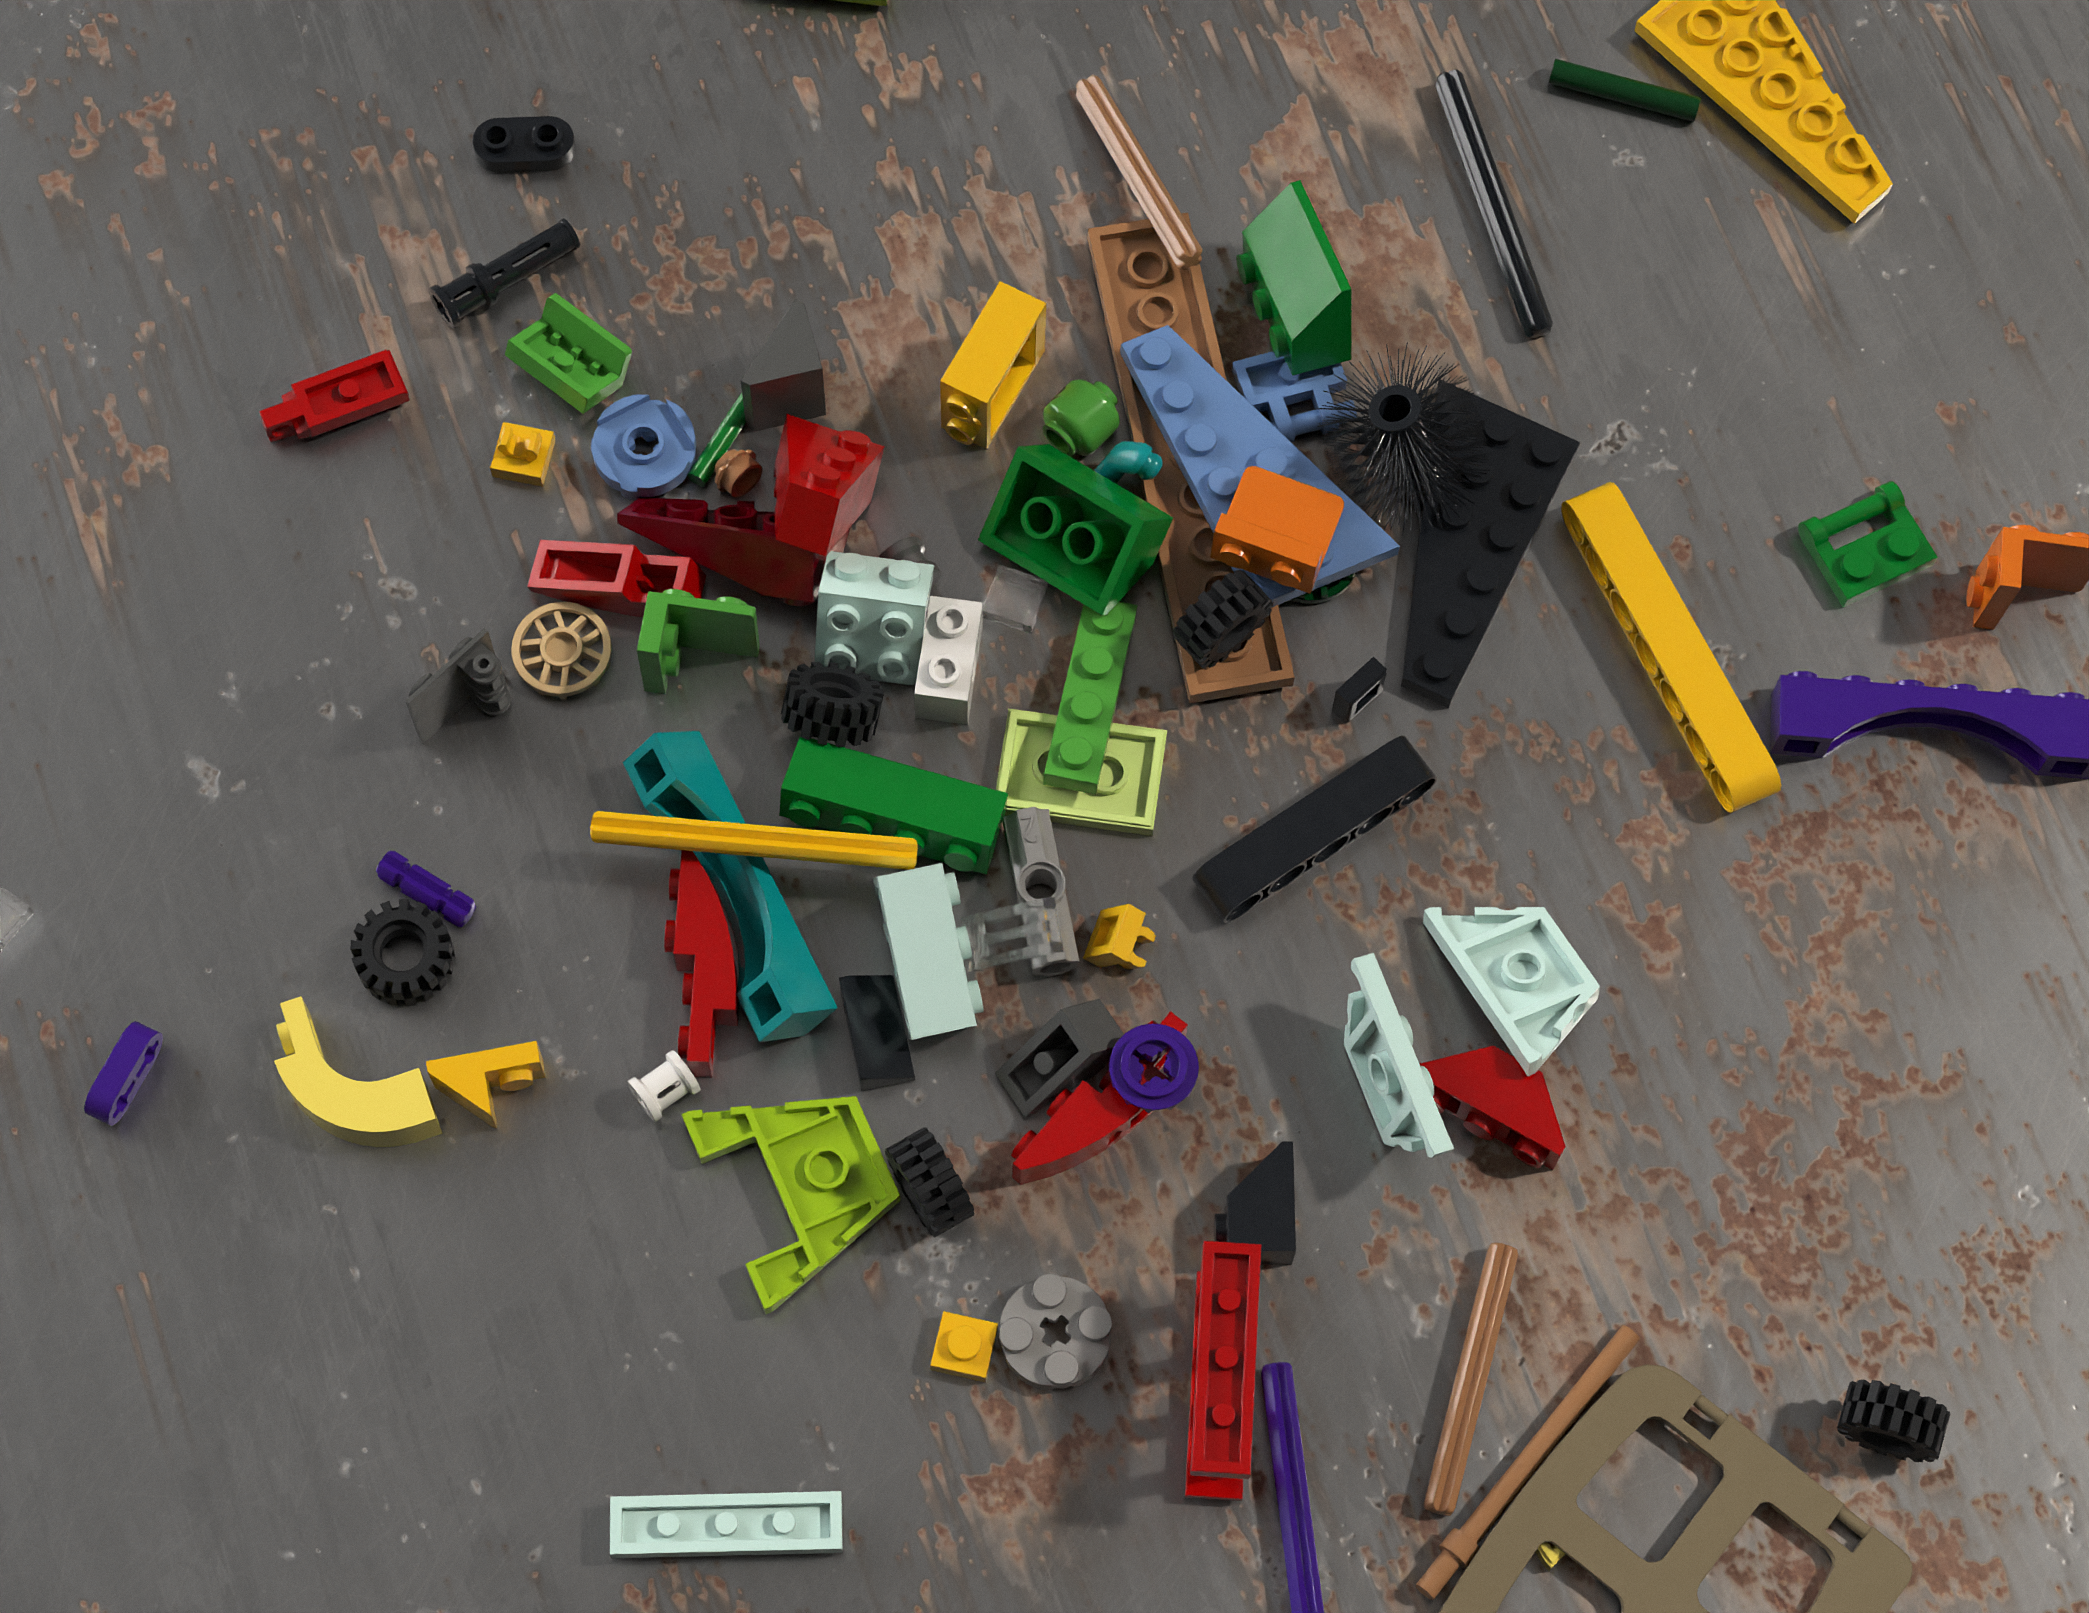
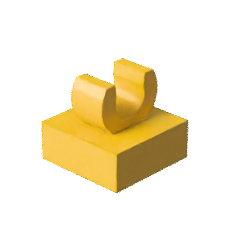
M503 422L490 466L492 477L543 487L556 442L554 432Z
M1131 904L1102 909L1083 959L1099 968L1117 964L1125 969L1145 967L1147 961L1138 957L1134 953L1133 948L1136 941L1146 944L1155 940L1156 935L1148 927L1142 926L1146 913Z

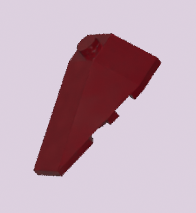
M638 498L617 513V524L684 557H691L695 562L762 595L783 598L784 603L792 606L810 605L818 599L826 557L775 540V512L756 511L755 501H737V505H726L716 510H708V503L704 500ZM850 528L831 551L843 553Z

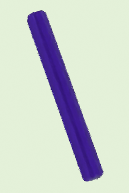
M1287 1362L1270 1363L1263 1366L1261 1378L1291 1612L1324 1613L1293 1370L1291 1364Z

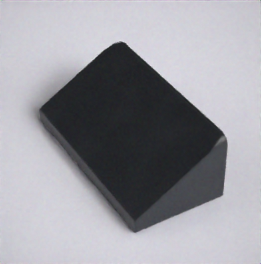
M849 975L839 977L840 991L861 1091L914 1081L915 1074L894 976Z

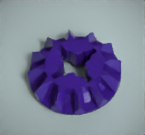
M1162 1024L1137 1026L1126 1032L1117 1041L1112 1050L1109 1061L1112 1087L1118 1091L1127 1105L1133 1104L1143 1108L1147 1113L1162 1109L1172 1110L1178 1103L1190 1096L1196 1084L1199 1073L1196 1051L1186 1036L1172 1027ZM1167 1052L1163 1072L1168 1076V1080L1155 1076L1150 1081H1146L1141 1085L1144 1067L1139 1063V1059H1145L1152 1063Z

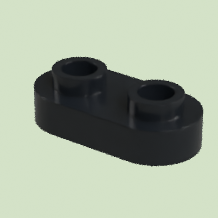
M554 116L489 119L477 127L472 138L473 149L478 163L484 169L496 173L558 170L571 162L576 151L572 128L566 121ZM545 135L556 136L551 142L541 141V138ZM497 137L506 138L502 143L493 144L490 142V140Z

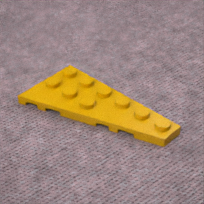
M1660 0L1637 20L1634 31L1851 222L1854 224L1858 222L1889 194L1893 185L1892 181L1864 135L1857 134L1845 114L1846 106L1838 93L1833 94L1822 77L1823 68L1787 9L1780 8L1776 0Z

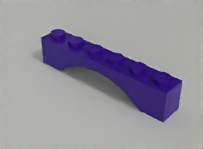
M1796 671L1788 675H1780L1771 693L1770 754L1824 758L1842 745L1870 733L1903 727H1931L1960 732L1988 742L2016 758L2035 775L2089 779V699H2085V696L2079 693L2064 692L2054 696L2032 695L2029 690L2023 688H2009L2001 692L1979 691L1976 686L1970 684H1954L1947 688L1928 687L1921 681L1910 679L1890 684L1872 682L1870 678L1860 675L1846 676L1841 679L1819 678L1817 674L1808 671Z

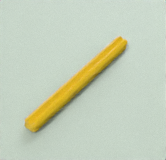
M604 811L593 813L590 826V836L595 843L906 870L914 869L917 863V840L905 837Z

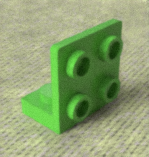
M667 589L663 593L648 591L637 646L644 691L660 694L666 693L669 676H678L682 647L758 657L760 643L756 608L734 597H719L715 601L694 598L691 593L679 589Z

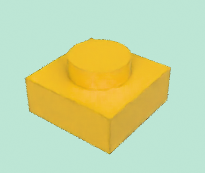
M943 1311L930 1370L986 1383L998 1332V1323Z

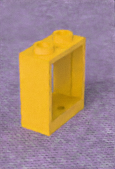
M999 281L940 380L941 428L945 429L951 438L965 445L974 443L985 449L989 447L1045 352V302Z

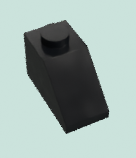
M1282 1141L1227 1195L1224 1213L1214 1214V1241L1261 1244L1260 1265H1292L1296 1253L1293 1141Z

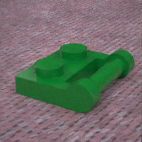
M1893 481L1876 487L1875 494L1822 519L1813 516L1798 525L1799 535L1803 544L1843 608L1932 567L1938 558L1905 506V499L1900 488ZM1883 513L1888 520L1889 525L1836 550L1833 549L1828 538Z

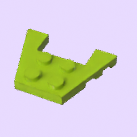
M856 1096L785 1102V1106L752 1108L751 1105L730 1107L728 1111L703 1113V1110H692L681 1114L701 1164L749 1144L757 1143L799 1240L745 1264L765 1314L775 1311L900 1202L898 1189Z

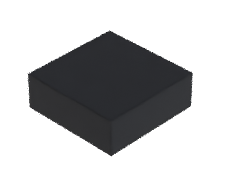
M1372 657L1336 690L1332 712L1344 723L1350 722L1382 692L1387 669L1376 658Z

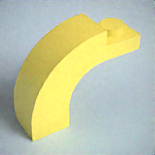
M302 996L280 1003L285 1022L276 1024L287 1057L275 1060L274 1062L294 1101L316 1125L345 1141L372 1147L408 1145L443 1134L420 1068L372 1082L346 1078L334 1071L325 1062L311 1014Z

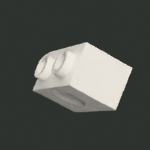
M929 596L914 692L915 718L968 725L983 628V602Z

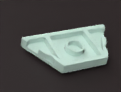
M1430 907L1424 910V926L1526 1075L1535 1074L1598 999L1600 985L1544 907H1517L1514 910H1502L1497 907H1475L1474 915H1442L1441 907Z
M1374 953L1354 958L1351 961V970L1357 977L1361 990L1348 994V1023L1345 1025L1344 1047L1383 1143L1392 1147L1401 1146L1404 1150L1410 1152L1426 1149L1427 1156L1431 1158L1452 1152L1454 1147L1433 1098V1080L1427 1068L1420 1066L1412 1047L1413 1033L1408 1020L1403 1015H1399Z

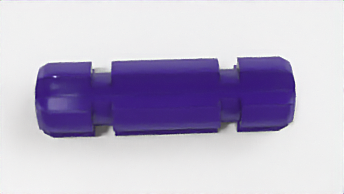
M388 851L383 856L376 868L379 879L392 887L399 885L403 894L416 902L427 905L431 911L435 910L436 913L442 911L443 918L457 927H463L468 923L476 910L475 902L471 897L459 890L453 892L450 889L451 885L417 864L411 866L408 863L409 859L396 851Z

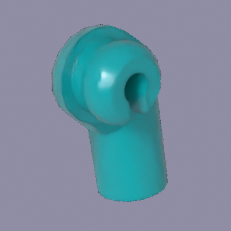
M1123 441L1115 445L1094 471L1116 484L1125 474L1134 475L1137 473L1143 480H1152L1161 470L1163 461L1160 455L1152 452L1150 445L1142 442Z

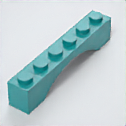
M700 731L653 733L622 762L644 808L654 816L746 824ZM693 851L720 896L730 920L738 952L739 978L736 995L759 1042L805 1036L838 1009L763 857Z

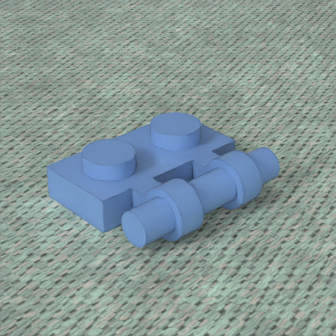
M1273 351L1232 363L1231 372L1239 393L1259 412L1267 411L1270 423L1291 443L1295 441V436L1320 430L1322 434L1329 433L1326 431H1337L1330 428L1339 429L1338 426L1343 424L1342 422L1319 426L1329 424H1319L1321 422H1332L1322 420H1339L1327 417L1345 419L1332 414L1351 418L1342 414L1345 413L1357 418V416L1347 410L1317 409L1332 408L1322 405L1339 407L1333 405L1334 402L1331 394L1323 392V390L1335 393L1336 391L1334 390L1342 391L1341 388L1346 389L1347 383L1343 380L1347 381V378L1343 374L1344 370L1341 363L1293 376L1284 356L1277 358ZM1309 399L1312 400L1315 410L1292 416L1289 415L1286 405ZM1347 401L1342 402V403L1347 404V405H1349V406L1355 407L1354 405L1350 404V403L1347 402ZM1337 403V405H1341V406L1348 407V406L1343 405V404H1341V403Z

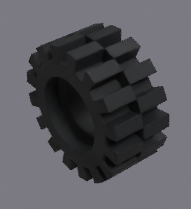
M1236 570L1234 574L1230 572L1225 575L1222 582L1219 579L1214 582L1207 593L1203 591L1197 597L1199 600L1195 604L1188 606L1185 610L1187 614L1180 617L1176 622L1178 626L1173 628V637L1202 668L1206 669L1207 666L1211 668L1218 661L1221 663L1227 659L1230 652L1233 651L1235 653L1241 648L1240 644L1245 640H1249L1254 635L1253 631L1255 629L1261 628L1265 622L1264 618L1269 616L1272 611L1273 602L1244 570Z
M811 662L810 667L801 664L797 666V670L792 669L789 673L781 710V719L783 723H788V729L792 732L801 730L800 737L809 740L811 737L818 738L817 743L827 745V741H834L836 747H845L846 741L853 746L861 745L862 740L869 742L872 740V736H875L884 691L880 689L881 685L877 680L870 681L871 676L865 672L859 675L855 674L856 668L850 666L843 670L838 668V663L829 662L828 667H823L820 662Z
M399 899V907L392 908L390 901L381 903L380 905L383 910L381 913L376 915L371 909L364 915L367 921L365 926L358 923L354 929L357 939L356 941L351 940L350 950L354 957L351 959L364 987L369 988L372 996L378 1000L383 996L390 1005L398 1006L399 1000H405L407 1006L417 1005L415 998L421 995L428 1001L434 997L432 989L435 986L441 990L448 983L445 975L446 973L452 974L455 966L452 960V956H455L454 946L447 927L443 924L441 917L435 910L430 913L427 905L421 902H417L416 907H412L409 899ZM399 935L414 936L424 945V953L420 962L415 967L406 971L390 969L382 960L385 945L392 938Z
M926 1127L885 1149L887 1161L894 1171L893 1174L897 1182L902 1187V1192L910 1201L915 1214H918L923 1226L927 1228L933 1237L941 1235L974 1216V1208L969 1201L970 1197L967 1191L962 1186L963 1182L954 1171L953 1164L946 1157L940 1143H937L934 1135Z
M1866 1380L1850 1382L1837 1425L1840 1434L1846 1435L1845 1438L1851 1442H1859V1446L1865 1449L1874 1448L1877 1450V1453L1885 1456L1889 1453L1895 1455L1896 1459L1906 1460L1908 1457L1914 1462L1922 1463L1923 1460L1927 1462H1934L1935 1459L1938 1460L1951 1415L1950 1411H1947V1407L1943 1404H1936L1937 1400L1929 1396H1919L1920 1392L1912 1389L1909 1391L1902 1390L1900 1385L1890 1383V1386H1886L1881 1381L1872 1380L1871 1383Z

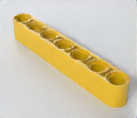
M1608 482L1563 501L1561 512L1570 536L1722 807L1727 812L1733 813L1781 791V779L1774 761L1620 489L1613 482Z

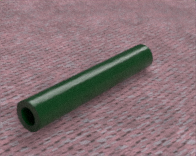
M1559 59L1554 61L1548 82L1553 85L1692 122L1695 121L1701 97Z

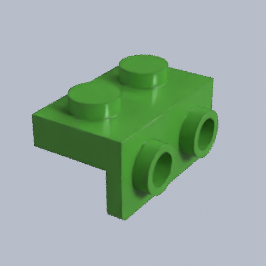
M554 293L546 299L542 318L509 339L504 355L584 414L623 386L632 350L560 295Z

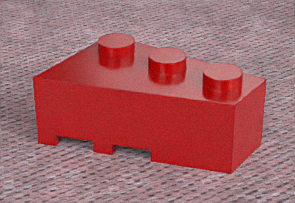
M786 414L773 469V477H776L774 497L777 498L775 507V540L826 557L871 503L885 446L870 442L871 440L867 435L857 431L844 430L840 432Z

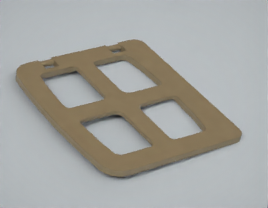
M1645 1364L1623 1373L1554 1448L1486 1537L1438 1613H1496L1503 1599L1539 1545L1545 1542L1555 1545L1614 1592L1621 1602V1613H1710L1698 1600L1697 1592L1699 1585L1757 1506L1762 1503L1768 1504L1825 1549L1831 1558V1570L1807 1613H1887L1909 1583L1912 1576V1563L1909 1556L1876 1528L1870 1527L1844 1506V1503L1736 1418L1726 1414L1701 1394L1702 1392L1680 1374L1664 1366ZM1692 1405L1719 1425L1710 1439L1706 1438L1682 1419ZM1649 1419H1658L1664 1422L1723 1470L1722 1480L1667 1554L1657 1562H1648L1639 1557L1585 1514L1577 1505V1496L1617 1448L1643 1422ZM1835 1517L1862 1538L1852 1552L1826 1532Z

